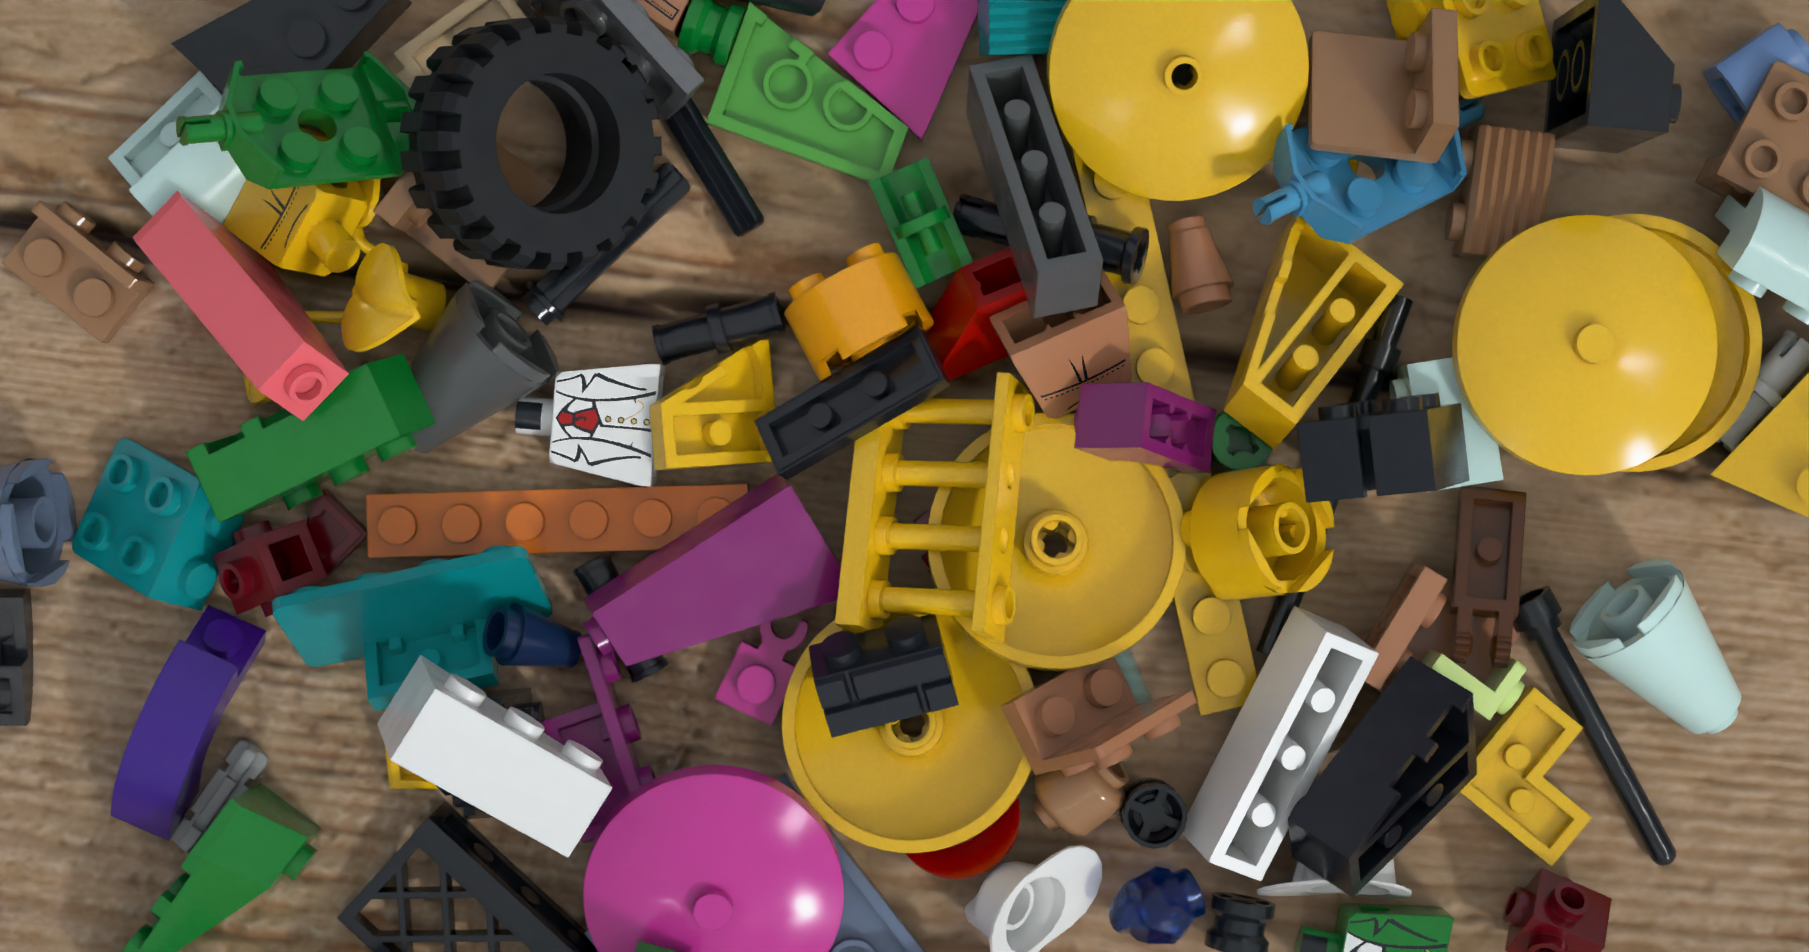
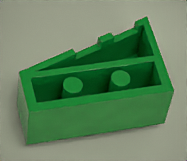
M404 353L366 363L348 372V376L304 421L286 409H282L263 420L261 416H257L239 425L242 431L236 435L210 443L205 442L185 451L218 522L220 523L284 501L288 511L323 496L320 484L329 479L332 480L336 487L368 473L370 468L366 460L378 454L381 461L385 462L416 448L418 445L414 435L435 425L436 422Z

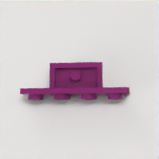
M589 633L579 636L577 639L598 702L542 721L546 735L562 745H565L568 739L573 740L598 755L603 760L599 768L612 786V790L580 839L581 843L584 844L595 840L605 820L622 800L642 785L656 778L650 764L640 767L633 743L642 740L641 731L630 703L620 706L612 683L622 679L614 651L612 650L603 656Z

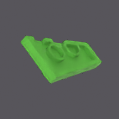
M749 2L708 115L707 125L866 183L894 172L908 133V127Z

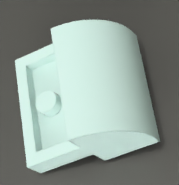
M198 71L108 159L131 185L129 191L152 216L178 191L221 224H224L246 182L245 177L229 152L221 151L218 142L182 146L179 142L181 137H177L176 121L179 116L215 115L219 110L223 92L201 71Z
M1760 186L1748 204L1728 194L1714 215L1730 230L1728 236L1716 252L1732 269L1727 278L1759 298H1762L1766 290L1769 289L1787 299L1782 308L1795 318L1809 325V213Z

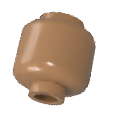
M1121 762L1098 770L1096 765H1093L1067 778H1064L1061 770L1039 775L1034 774L1033 786L1037 798L1033 800L1032 805L1040 820L1052 831L1062 828L1075 836H1085L1123 807L1126 799L1124 785L1129 782V778Z

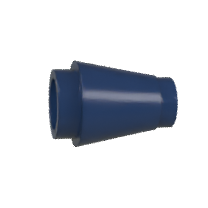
M513 603L508 607L497 606L490 613L483 632V649L486 655L495 657L497 663L501 666H563L572 668L577 664L582 654L577 639L582 634L519 603Z

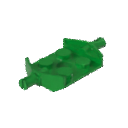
M364 51L357 66L353 68L247 76L240 75L243 63L239 60L234 62L225 84L219 110L215 115L179 116L176 121L177 137H181L179 142L182 146L218 142L221 151L229 152L246 180L270 190L404 176L405 172L402 171L400 152L409 151V134L400 133L402 112H413L416 100L409 98L408 92L410 88L370 51ZM303 124L315 126L326 134L328 140L317 141L312 135L301 131L299 126Z

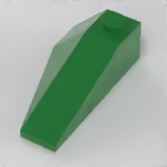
M262 783L231 798L180 866L186 872L168 890L160 895L151 908L152 914L157 919L151 926L148 924L143 925L129 940L122 952H177L284 879L285 876L295 881L318 852L310 843L321 828Z

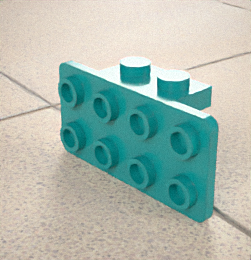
M507 545L491 546L479 554L451 560L431 559L422 562L417 567L386 574L378 572L366 573L358 576L353 581L330 586H305L294 590L291 594L279 596L272 601L274 618L307 665L320 667L362 657L365 658L367 696L375 711L388 707L420 655L448 673L456 674L468 680L480 689L500 685L497 661L495 657L486 655L483 649V632L490 613L497 606L508 607L513 603H519L546 617L553 613L551 598L527 550L521 546Z

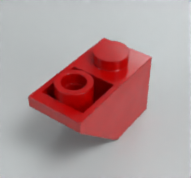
M1010 247L960 267L930 314L934 325L927 331V334L949 380L1009 356L995 332L989 317L1027 300Z

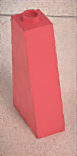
M176 191L134 235L133 239L257 390L300 420L304 421L348 376V371L271 263L180 192Z

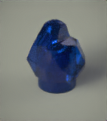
M1155 866L1147 869L1123 885L1110 905L1109 921L1116 932L1131 934L1137 941L1146 944H1174L1186 935L1194 919L1206 914V906L1201 889L1195 877L1187 868L1171 872L1170 869Z

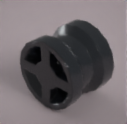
M1225 892L1212 893L1210 906L1216 914L1214 926L1206 931L1205 946L1222 952H1268L1269 942L1264 936L1266 923L1274 918L1276 905L1270 901L1247 895Z

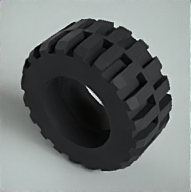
M538 16L486 22L484 26L469 27L453 36V46L438 47L426 60V67L432 73L415 77L408 92L409 98L416 100L413 112H402L400 133L409 134V151L400 152L402 171L413 172L416 185L408 190L417 209L431 210L433 214L427 219V225L440 239H454L453 247L455 251L469 259L485 260L486 264L490 266L562 270L564 266L579 267L595 261L599 254L598 251L611 252L625 239L626 233L622 227L637 226L647 206L641 203L644 193H654L659 173L652 171L654 156H662V136L654 137L652 120L659 119L654 98L645 99L641 90L642 87L647 85L646 79L636 64L624 65L622 63V60L626 57L625 50L613 39H598L599 34L594 27L580 21L565 22L562 17ZM526 82H530L538 87L553 102L562 119L566 135V158L560 178L551 192L534 206L524 202L509 186L501 171L496 150L497 127L504 106L513 93Z

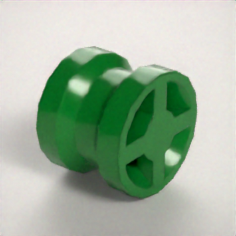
M692 0L682 25L677 47L681 48L687 55H692L696 52L709 55L715 65L726 68L747 8L735 3L725 7L714 3L713 0Z
M1225 411L1220 412L1215 417L1211 457L1216 463L1226 469L1241 470L1258 467L1268 459L1273 450L1268 444Z

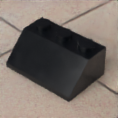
M1584 0L1554 20L1552 48L1553 64L1557 75L1554 79L1548 81L1544 133L1556 134L1554 148L1620 153L1669 132V123L1674 124L1678 119L1682 100L1680 84L1673 83L1675 64L1621 0Z

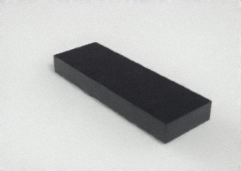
M917 325L754 420L778 475L788 480L950 387L952 384L927 332Z

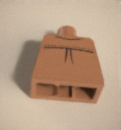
M1103 269L1097 306L1033 318L1028 300L989 317L1010 359L1049 418L1056 419L1067 413H1076L1079 407L1081 384L1130 383L1132 381L1126 306Z

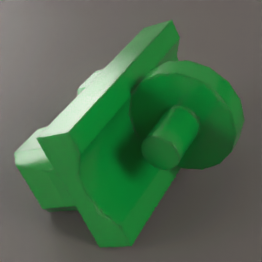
M928 157L869 182V186L906 271L916 289L973 262Z

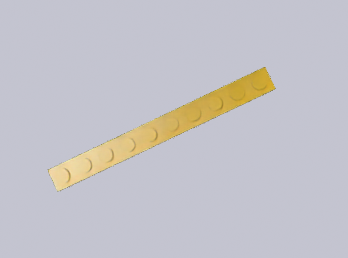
M1069 144L1080 194L1087 214L1095 216L1098 224L1132 231L1135 227L1139 226L1147 228L1149 231L1147 258L1136 284H1125L1122 282L1120 275L1105 272L1125 304L1128 314L1132 381L1130 383L1148 382L1195 401L1149 198L1129 193L1101 178L1084 163ZM1163 467L1176 489L1183 514L1192 510L1194 500L1200 488L1212 477L1211 470L1210 473H1186ZM1186 545L1183 573L1172 600L1193 693L1197 700L1198 714L1202 716L1242 707L1257 679V673L1240 599L1222 600L1216 597L1211 586L1197 567L1192 548Z

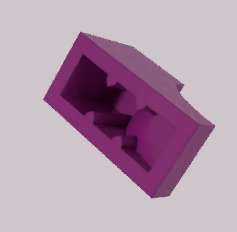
M1148 382L1081 384L1079 407L1074 417L1076 432L1074 448L1109 461L1146 463L1186 473H1210L1216 410Z

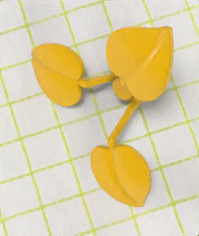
M381 178L358 181L367 196V209L352 237L360 246V251L365 253L366 256L358 268L355 286L352 288V297L348 301L345 310L305 311L313 323H342L343 343L348 350L355 352H364L377 347L407 327L430 332L445 310L446 289L442 283L409 274L408 263L401 261L400 255L394 246L385 243L374 246L366 239L363 228L375 216L374 210L379 202ZM243 373L250 406L258 408L259 404H266L271 401L269 397L258 391Z

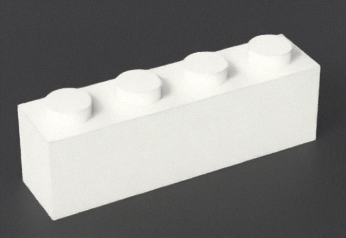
M1293 607L1187 814V822L1182 834L1208 862L1262 881L1289 828L1288 817L1293 807L1308 792L1379 655L1377 651L1346 627L1299 607Z

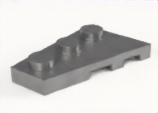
M518 0L516 3L532 16L543 10L549 16L562 17L565 22L580 21L594 27L599 34L598 39H613L625 50L626 57L622 60V63L624 65L636 64L647 82V85L641 88L645 99L654 98L658 114L665 120L682 108L704 82L702 76L695 70L690 57L681 48L670 43L651 22L648 12L637 0Z

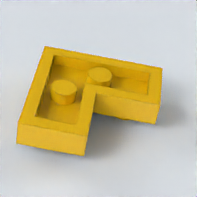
M1528 685L1515 704L1504 714L1476 748L1477 775L1460 793L1552 867L1592 818L1543 778L1583 727L1535 687Z

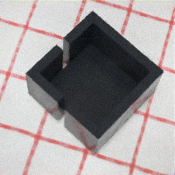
M1430 393L1382 400L1381 412H1377L1376 400L1318 407L1319 420L1297 424L1306 503L1364 498L1368 496L1367 491L1376 490L1377 496L1437 491L1470 481L1461 403L1440 405L1439 393Z

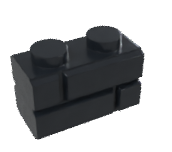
M902 615L894 618L884 627L856 634L849 631L837 632L828 636L822 643L809 646L815 688L832 738L959 705L950 662L936 615L922 617Z

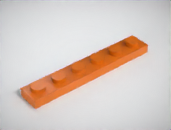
M749 484L366 494L368 558L474 555L496 545L521 546L527 550L528 554L659 550L748 493Z

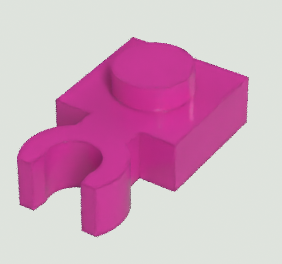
M804 619L800 620L795 633L789 637L778 636L773 630V621L760 624L759 631L763 639L760 646L757 647L745 640L741 641L714 699L772 726L784 701L790 677L796 666L783 658L788 650L798 647L805 639L808 632V621Z

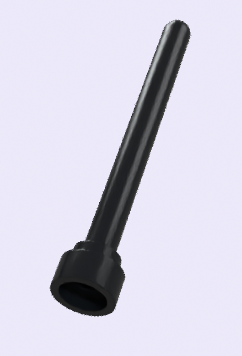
M1543 586L1520 596L1519 614L1515 621L1513 620L1515 631L1517 633L1523 632L1527 641L1535 640L1577 721L1583 727L1582 730L1653 862L1661 866L1671 864L1676 857L1675 847L1557 629L1562 624L1558 617L1562 609L1550 586Z

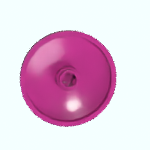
M724 765L694 766L664 774L647 782L622 800L610 813L601 826L589 853L583 888L584 914L590 936L598 952H633L638 940L678 952H829L838 933L843 914V870L840 855L828 827L814 808L794 790L776 779L750 769Z

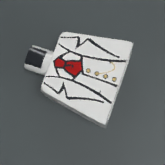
M642 364L557 372L554 398L525 396L517 401L515 414L516 434L550 436V463L639 486H656L657 470H654L649 406L663 397L666 366Z

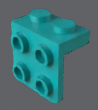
M123 438L115 445L105 466L104 472L72 540V550L76 555L148 598L202 611L219 574V569L213 555L232 546L234 541L232 533L239 531L246 514L219 523L195 473L137 441Z

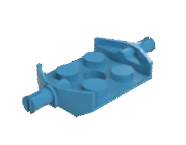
M1464 98L1459 101V127L1436 164L1312 150L1308 145L1309 124L1292 132L1294 128L1289 123L1285 125L1277 137L1274 150L1273 173L1281 188L1253 201V212L1256 217L1263 214L1259 219V222L1263 225H1269L1274 220L1292 212L1295 218L1301 216L1321 238L1350 244L1456 190L1467 175L1458 130L1484 117L1485 109L1483 103L1480 102L1475 105L1479 98ZM1356 159L1368 165L1375 174V180L1357 176L1352 171L1349 160Z

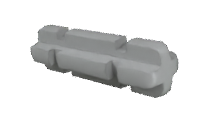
M243 739L236 742L225 758V761L229 763L227 768L219 766L191 806L190 810L194 812L193 816L190 818L186 815L181 820L172 835V840L183 851L187 853L192 851L229 800L250 789L251 786L247 784L249 779L251 778L256 781L268 765V755L254 743Z

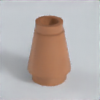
M1191 216L1170 223L1167 229L1169 233L1172 300L1180 303L1182 314L1193 315L1209 312L1231 303L1232 299L1229 289L1234 286V282L1209 228L1206 227L1204 217Z

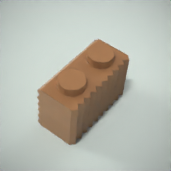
M1478 125L1469 130L1467 139H1460L1467 175L1462 180L1459 203H1450L1445 222V240L1454 241L1453 256L1486 260L1501 244L1516 234L1545 222L1556 134L1517 130L1500 126Z

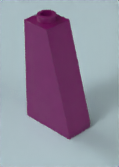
M775 474L583 598L582 600L593 617L582 624L603 656L615 649L625 666H629L837 601L841 566L791 485L778 474Z

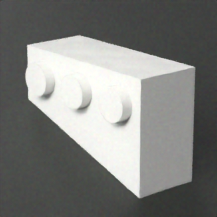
M420 655L377 723L390 760L569 858L612 790V786L599 768L603 760L594 752L573 740L568 739L566 744L562 745L543 733L545 727L533 717L514 707H509L508 710L486 697V693L473 683L456 674L448 673Z

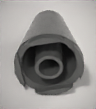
M473 280L469 285L466 282L461 288L457 289L409 365L436 422L435 425L414 435L418 445L414 450L418 452L428 453L547 384L559 370L557 358L541 332L537 329L529 337L516 321L524 313L496 289L481 281Z

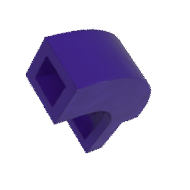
M210 605L207 606L186 641L179 640L142 708L117 773L112 794L111 816L167 841L171 839L199 792L202 766L214 732L235 691L265 643L266 630Z

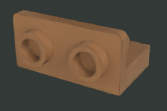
M39 200L31 210L38 218L3 260L2 264L98 341L109 343L155 286L151 280L140 272L146 264L121 243L113 241L108 247L94 236L90 231L96 223L71 203L63 201L58 207L57 205Z

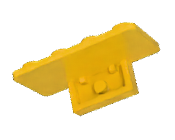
M1386 0L1397 40L1407 41L1411 32H1419L1431 8L1457 11L1459 93L1465 99H1474L1543 83L1554 79L1557 75L1553 64V48L1539 0Z

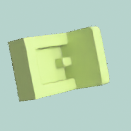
M1430 649L1421 661L1423 664L1472 692L1474 713L1489 721L1496 711L1501 715L1505 714L1518 700L1525 686L1520 679L1526 672L1527 667L1512 658L1509 659L1508 668L1495 667L1484 684L1437 651Z

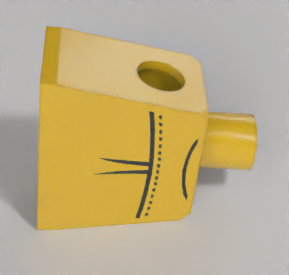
M300 128L301 131L312 135L317 141L328 140L325 133ZM246 180L223 225L272 264L283 269L325 277L332 272L341 273L350 269L359 259L360 246L353 239L352 235L367 209V196L358 181L269 190Z

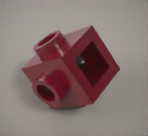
M305 519L276 529H272L269 520L248 526L232 533L236 545L213 555L219 569L220 585L224 593L231 599L237 615L261 606L265 617L273 615L272 601L275 598L291 594L298 588L312 586L328 579Z
M1541 868L1525 888L1517 886L1507 900L1503 912V921L1509 924L1505 951L1601 952L1605 948L1612 898Z

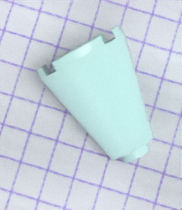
M1654 558L1639 562L1625 569L1632 579L1622 584L1616 590L1609 581L1598 588L1581 606L1571 623L1570 633L1577 640L1572 642L1579 654L1692 734H1703L1706 732L1715 734L1731 725L1738 715L1737 708L1741 702V692L1683 573L1675 567L1670 559Z

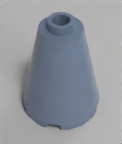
M30 458L0 466V580L28 587H44L55 584L66 572L70 560H60L63 542H71L76 533L75 504L66 477L63 473H51L47 466L53 462L46 458Z

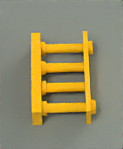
M997 372L994 399L929 398L855 441L835 625L856 634L883 627V620L887 619L890 613L972 617V632L990 642L1004 643L1005 627L1013 622L1016 610V596L1014 588L1010 585L1024 435L1025 432L1031 431L1035 416L1034 400L1029 393V389L1011 373ZM911 423L992 425L988 462L905 460L901 454L904 430L908 429ZM904 486L985 488L982 526L898 523L895 517L897 492H901ZM897 549L979 552L975 590L892 587L888 581L890 555H894Z

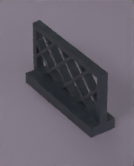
M446 801L424 820L407 842L337 917L373 952H414L413 942H444L445 952H457L456 942H488L489 952H501L500 941H521L532 952H598L584 934L585 929ZM419 847L439 865L440 886L409 887L407 860ZM396 873V887H384ZM452 878L461 886H452ZM441 898L443 930H412L410 899ZM453 898H475L486 908L487 929L455 930ZM372 899H397L400 930H379L360 912ZM499 921H500L507 929H499ZM393 942H400L401 950Z

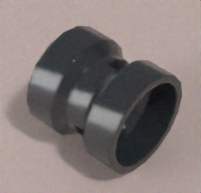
M1152 777L1138 779L1128 785L1125 789L1126 799L1123 807L1119 810V816L1131 839L1141 846L1152 849L1167 847L1177 841L1185 830L1187 812L1184 802L1175 789L1165 781Z

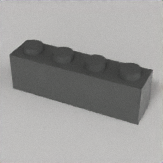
M1032 54L970 65L966 114L1033 318L1097 306L1103 258Z

